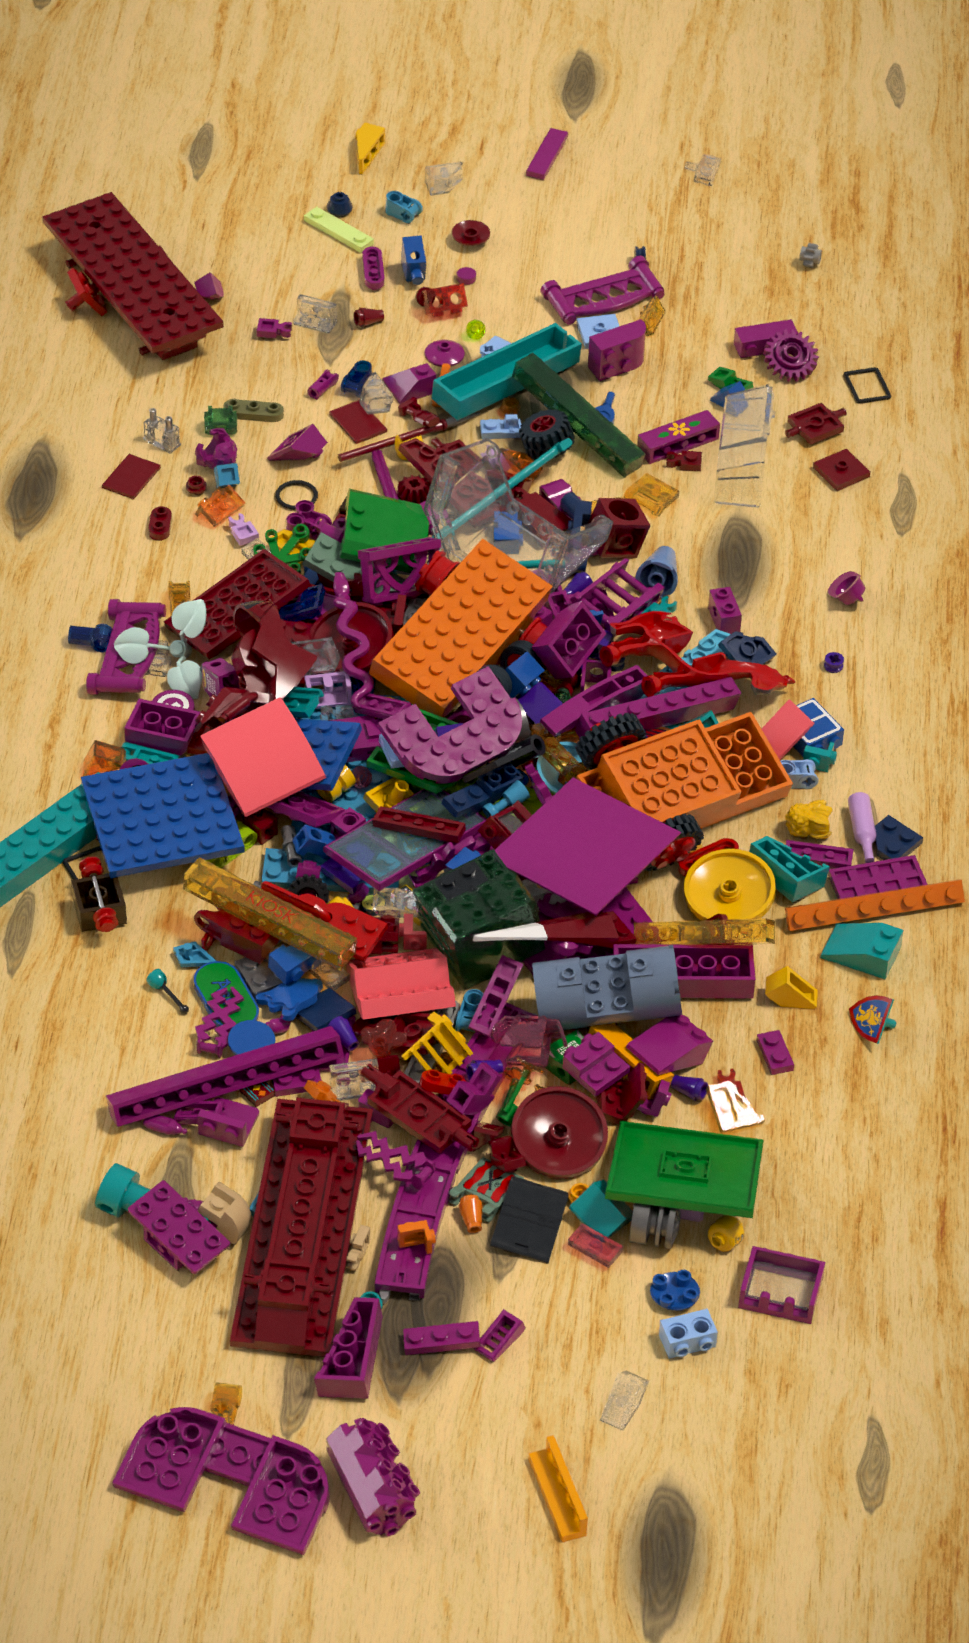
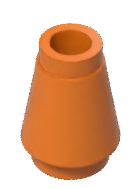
M477 1195L462 1197L458 1208L469 1233H477L482 1230V1201L479 1200Z

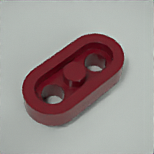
M159 506L151 511L149 521V536L151 539L162 541L169 537L172 523V512L169 508Z

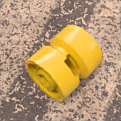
M345 765L332 791H316L325 801L332 803L341 796L342 792H346L355 785L356 779L351 770Z

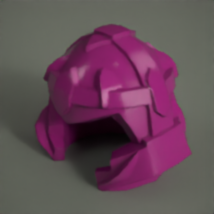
M223 428L211 429L209 433L213 435V438L209 445L203 450L204 445L198 443L195 449L196 462L199 466L209 467L214 470V467L217 465L236 463L237 446Z

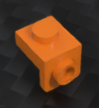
M427 1220L397 1225L399 1248L424 1244L426 1253H432V1244H436L434 1230L429 1229Z

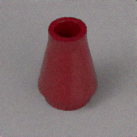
M359 308L354 311L353 315L355 325L365 327L384 321V312L382 309Z

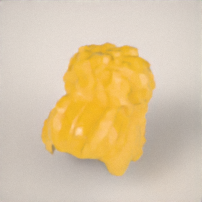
M815 800L808 804L796 803L790 807L785 815V825L793 836L803 838L810 835L816 839H827L832 835V832H829L830 824L828 818L833 809L826 806L825 800Z

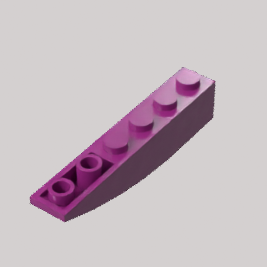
M638 665L628 668L577 694L543 717L540 723L554 737L577 726L582 713L641 698L644 695L641 681L643 677L648 675Z

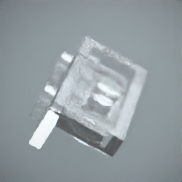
M300 294L297 298V315L293 320V324L329 334L337 323V304Z
M377 1058L330 1065L331 1091L337 1096L336 1099L339 1101L360 1098L366 1089L375 1091V1085L360 1074L363 1067L368 1063L378 1069Z

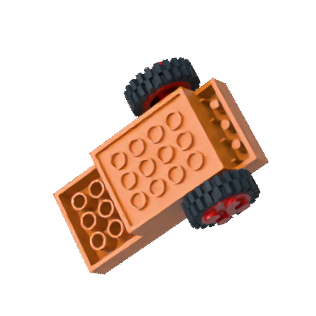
M752 712L707 728L698 719L646 738V732L636 715L633 713H625L623 716L622 714H617L616 717H609L606 722L603 720L593 725L590 731L587 730L584 733L586 736L579 738L580 741L576 743L577 746L575 747L584 766L587 769L590 768V771L577 775V780L681 832L644 869L647 871L663 869L668 864L670 866L673 865L676 860L682 861L686 859L690 851H694L697 845L702 843L701 840L704 839L702 828L787 797L793 785Z

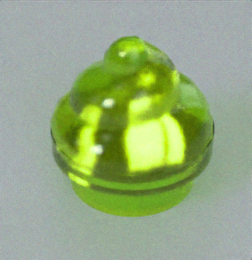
M471 320L466 326V333L471 339L478 340L485 334L486 327L480 320Z

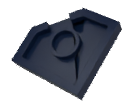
M735 631L718 644L729 660L764 665L777 655L764 637L745 636L744 633Z
M887 815L875 825L876 854L883 860L906 857L923 843L921 835L890 815Z

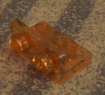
M230 485L223 489L219 487L212 493L211 498L207 499L205 497L197 504L199 508L195 515L199 517L203 514L215 527L245 505V501Z

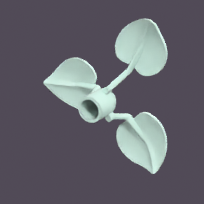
M198 599L184 602L174 609L172 624L176 629L181 630V640L173 641L170 646L148 643L149 633L142 628L134 627L123 631L117 637L114 648L122 659L132 664L141 663L147 658V647L170 650L174 657L179 658L176 663L177 667L171 668L167 673V681L172 690L184 691L193 699H198L203 675L197 663L186 660L192 652V647L187 643L184 633L189 638H195L203 631L206 622L204 600Z

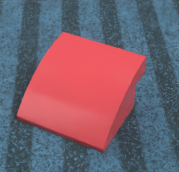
M281 697L200 735L204 748L212 758L224 787L245 817L326 778L310 744Z
M437 948L368 957L365 962L358 959L345 960L354 1001L363 1020L456 1007L454 988L450 985L447 957Z

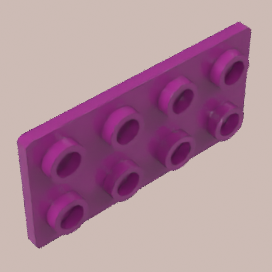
M164 1180L128 1207V1213L144 1227V1240L177 1271L185 1266L193 1274H197L230 1247V1241Z

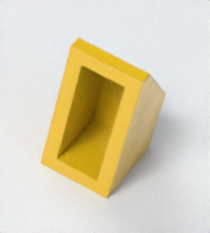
M789 966L766 977L765 995L780 1007L817 1008L818 990Z

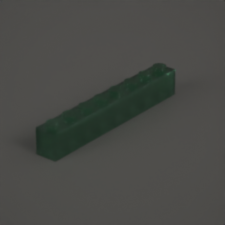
M532 352L515 363L512 377L546 408L565 412L573 432L618 473L626 477L641 468L646 453L546 365L542 359Z

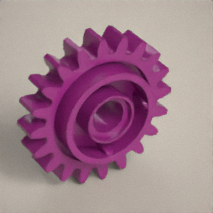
M784 329L782 335L777 331L775 337L770 336L769 342H766L765 345L766 349L763 352L765 356L764 362L769 363L767 369H774L773 376L779 373L780 380L784 376L787 377L788 382H790L791 377L796 382H798L799 377L805 380L807 374L811 376L819 359V356L816 355L818 349L813 348L815 342L808 343L809 336L802 338V332L795 335L794 329H792L791 334H788L786 329Z

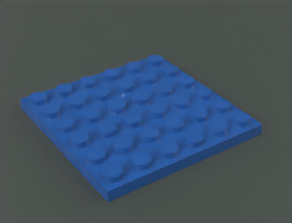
M208 753L81 777L83 791L110 878L245 853L244 843L222 779Z

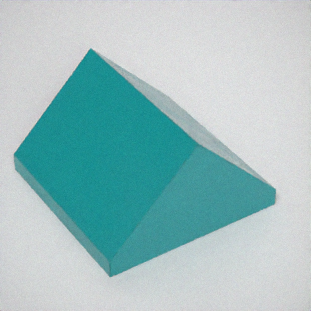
M605 1179L593 1182L569 1206V1209L600 1244L632 1221L633 1211L624 1201L605 1199L607 1187Z

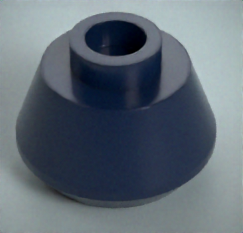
M336 192L331 195L327 203V211L336 217L346 216L353 209L348 195L343 192Z

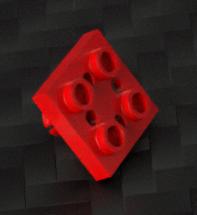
M71 268L67 273L77 293L65 301L66 305L74 312L76 308L86 302L102 317L108 311L104 306L106 301L98 294L100 290L93 282H88V278L82 271L78 272Z

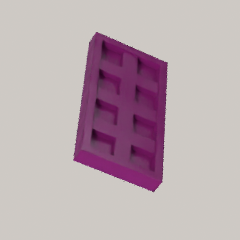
M915 855L829 869L828 877L837 899L927 885Z

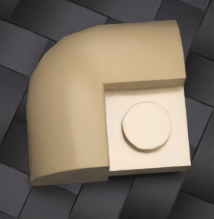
M221 1182L214 1186L212 1192L198 1209L201 1215L217 1224L216 1229L234 1245L244 1235L250 1223L251 1211L247 1202L240 1194Z

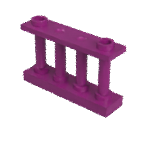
M627 558L619 563H614L608 572L583 591L576 592L571 599L572 604L583 601L589 610L600 611L589 602V600L595 597L617 615L614 617L603 615L601 622L604 624L603 627H605L604 630L611 632L610 623L628 621L634 616L640 615L652 603H658L665 588L660 583H657L652 588H647L625 571L629 562ZM621 578L642 595L639 598L633 597L614 581ZM608 587L629 605L621 607L601 591Z

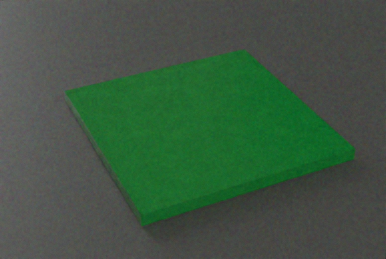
M620 1121L605 1199L753 1219L764 1140Z

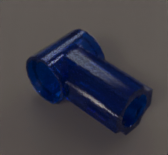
M98 624L95 628L70 625L68 643L87 645L97 652H105L112 628L107 624Z

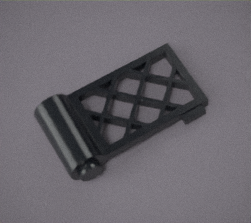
M533 734L515 743L513 748L504 757L462 777V780L467 783L509 762L517 768L543 755L546 751L545 743L539 735Z

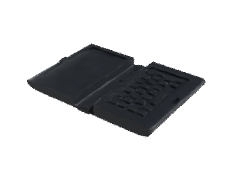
M511 1176L490 1246L549 1263L567 1204L568 1192Z

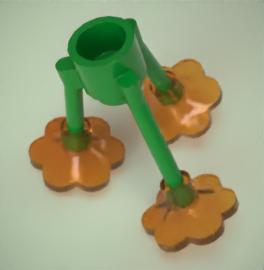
M519 1057L516 1060L522 1064V1070L518 1067H506L504 1069L505 1077L510 1080V1088L502 1107L496 1115L497 1120L508 1127H511L514 1114L518 1108L513 1103L522 1085L531 1084L530 1075L532 1072H540L542 1074L544 1072ZM538 1084L534 1085L535 1091L544 1088Z

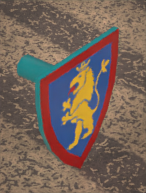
M874 995L858 1001L849 1008L851 1021L856 1031L863 1038L879 1044L884 1027L895 1028L896 1021L888 1018L894 999Z

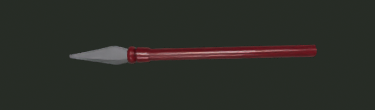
M480 412L472 413L458 421L454 417L446 420L440 419L439 423L431 428H418L400 434L399 437L403 442L432 432L445 431L448 427H454L479 415ZM396 436L338 454V460L343 462L395 445Z

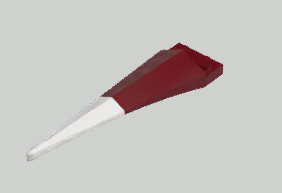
M608 911L604 913L599 912L597 915L584 912L474 935L473 941L550 940L613 948V944H636L637 938L614 911Z

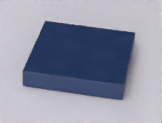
M331 988L320 992L319 995L317 994V1002L298 1012L296 1018L313 1031L326 1028L330 1021L338 1016L348 1019L357 1014L354 1005Z

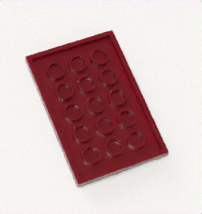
M263 549L194 599L204 600L206 622L203 631L197 637L189 638L184 633L187 643L210 660L241 637L233 626V612L236 605L254 600H272L278 606L277 609H279L297 595L302 594L311 584L306 577ZM172 616L163 621L167 629L181 638V630L173 626Z

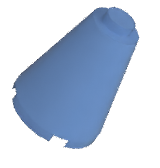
M668 546L659 547L638 568L635 577L647 588H652L657 583L665 587L661 598L668 594L671 595L678 584L676 553Z

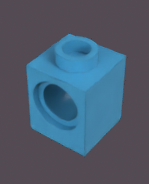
M237 463L214 467L217 489L234 487L240 484Z

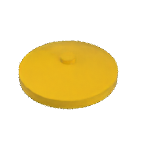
M721 849L702 856L690 867L684 881V896L688 908L703 922L716 914H725L730 924H735L737 928L744 927L762 918L769 911L775 899V878L770 867L760 857L740 849ZM720 920L716 921L715 924H721Z

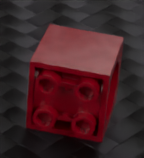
M598 498L585 531L600 557L637 558L651 525L636 499Z

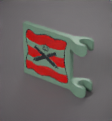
M482 1157L464 1179L449 1191L451 1198L448 1202L457 1206L464 1194L477 1195L479 1200L486 1204L482 1209L484 1213L482 1220L490 1223L503 1205L511 1176L524 1178L514 1172H503L491 1164L490 1160Z

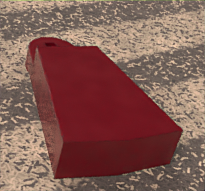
M513 487L508 491L506 496L507 503L514 511H519V518L523 520V524L541 549L559 542L570 534L567 533L569 520H572L538 493L533 492L529 494L521 487Z

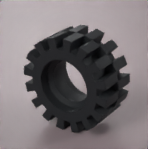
M304 874L303 877H297L291 883L288 890L299 896L301 890L311 888L316 892L317 897L323 899L325 903H328L329 900L327 884L323 883L320 877L316 878V875L313 874L311 876Z

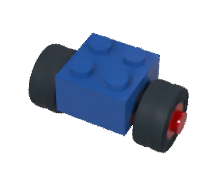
M518 640L503 650L500 657L501 667L486 665L478 671L489 666L510 698L515 697V699H519L541 680L539 676L545 670L541 667L542 661L531 648L533 644L525 640Z

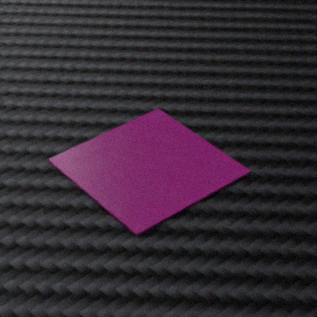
M572 778L488 856V859L580 908L597 915L661 854L681 832Z

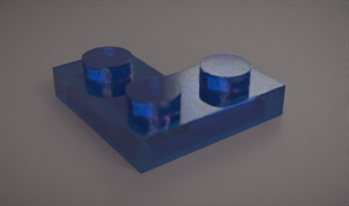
M323 584L308 587L301 594L299 602L281 607L279 611L280 618L284 621L298 622L321 615L326 591Z

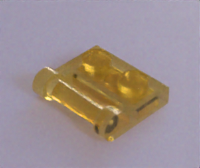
M648 473L637 480L624 493V498L636 499L639 505L647 508L657 517L679 497V490ZM639 492L657 503L655 504L637 493Z

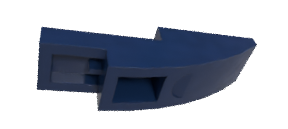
M509 762L479 776L476 783L444 797L441 804L455 818L464 814L471 817L482 811V807L485 804H493L503 797L502 793L516 780L522 782L524 776Z

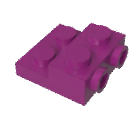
M599 1032L594 1035L587 1034L581 1040L579 1046L576 1048L570 1046L563 1055L562 1068L595 1097L630 1072V1066L614 1052L615 1046Z

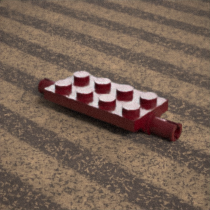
M370 1063L363 1067L360 1075L376 1087L375 1091L367 1097V1104L440 1154L455 1141L470 1152L478 1146L479 1139L467 1132L472 1126V1120L434 1093L423 1089L418 1082L399 1070L394 1075L384 1074Z

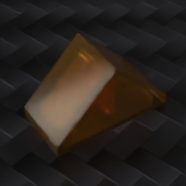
M94 740L84 759L83 776L120 769L126 761L125 749Z

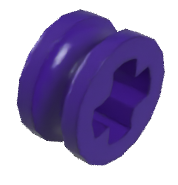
M837 652L828 653L825 656L824 668L830 673L841 672L844 666V657Z

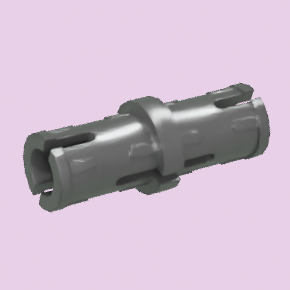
M285 825L281 829L284 841L282 847L287 855L288 865L295 868L298 867V863H302L301 855L296 853L292 840L296 835L295 827Z

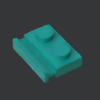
M294 687L283 701L293 717L310 718L319 704L318 699L323 697L324 694L321 689Z

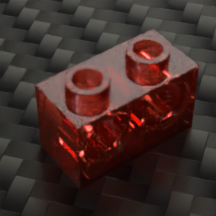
M464 283L421 291L426 315L432 314V317L443 316V311L451 310V314L463 312L462 308L468 307ZM452 294L458 297L457 304L451 302ZM434 297L439 300L438 308L432 305Z

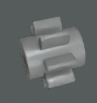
M808 243V247L802 246L799 260L804 261V266L813 268L814 264L820 263L822 250L818 249L817 244Z

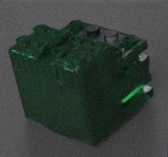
M494 849L453 870L445 868L444 873L440 874L439 877L412 890L416 898V907L419 910L418 916L422 922L420 923L422 931L427 932V938L434 948H437L447 957L448 968L464 991L491 979L502 955L522 963L525 959L545 950L544 940L473 941L474 935L540 922L535 899L513 870H508Z

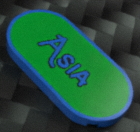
M213 961L197 969L194 974V988L208 1014L214 1012L207 1004V1001L213 1000L211 994L227 988L228 992L222 996L227 1001L234 998L230 990L231 987H234L244 997V1001L236 1004L240 1007V1011L230 1014L229 1017L236 1024L246 1020L257 1021L259 1018L258 1005L239 971L233 965L227 962ZM225 1002L222 1003V1004H219V1006H220L221 1008L227 1007V1006L225 1005ZM220 1019L213 1021L216 1027L224 1024Z

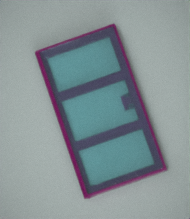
M422 789L391 807L392 809L464 822L466 830L459 842L471 835L477 834V830L487 820L479 813L471 817L464 814L455 818L441 804L443 798L450 795L445 790L436 794ZM372 819L324 846L323 851L373 888L381 891L430 862L433 854H441L449 842L374 827Z

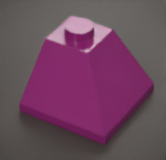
M428 363L384 377L382 382L398 403L401 404L412 397L420 399L432 395L433 380L436 379V373Z
M311 424L290 434L267 459L269 461L305 460L312 456L316 458L323 453L322 448L328 442L316 426Z

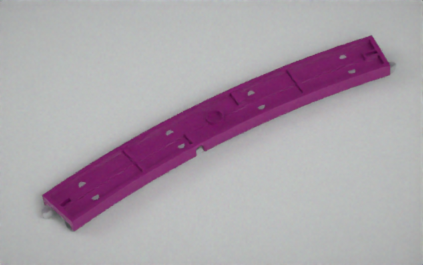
M506 1002L491 1037L489 1038L475 1032L467 1044L473 1054L471 1056L468 1055L460 1066L457 1065L451 1070L452 1074H460L469 1082L466 1066L472 1060H501L503 1073L500 1075L503 1077L492 1092V1095L495 1096L515 1060L539 1027V1017L537 1014H532ZM439 1093L438 1097L447 1102L446 1100L449 1095ZM489 1105L475 1115H465L472 1120V1126L467 1132L473 1136L475 1126L481 1122ZM419 1139L416 1141L411 1155L424 1152L426 1159L434 1162L436 1170L432 1176L426 1179L420 1190L414 1188L412 1182L401 1181L385 1233L375 1279V1293H380L383 1304L387 1303L391 1291L409 1293V1300L419 1301V1298H424L435 1244H432L431 1254L426 1253L424 1244L399 1248L397 1225L427 1220L429 1229L434 1230L437 1240L450 1197L449 1191L454 1186L455 1175L458 1174L467 1153V1149L456 1141L440 1154ZM415 1163L406 1166L405 1172L413 1170V1175L419 1174L423 1167L415 1169Z

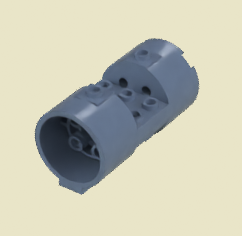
M673 945L626 951V954L587 959L575 957L532 963L541 1033L627 1021L682 1016Z

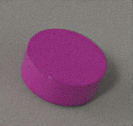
M470 267L460 268L457 271V281L463 285L473 284L476 281V271Z

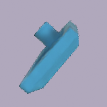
M195 941L173 948V952L181 967H198L216 961Z

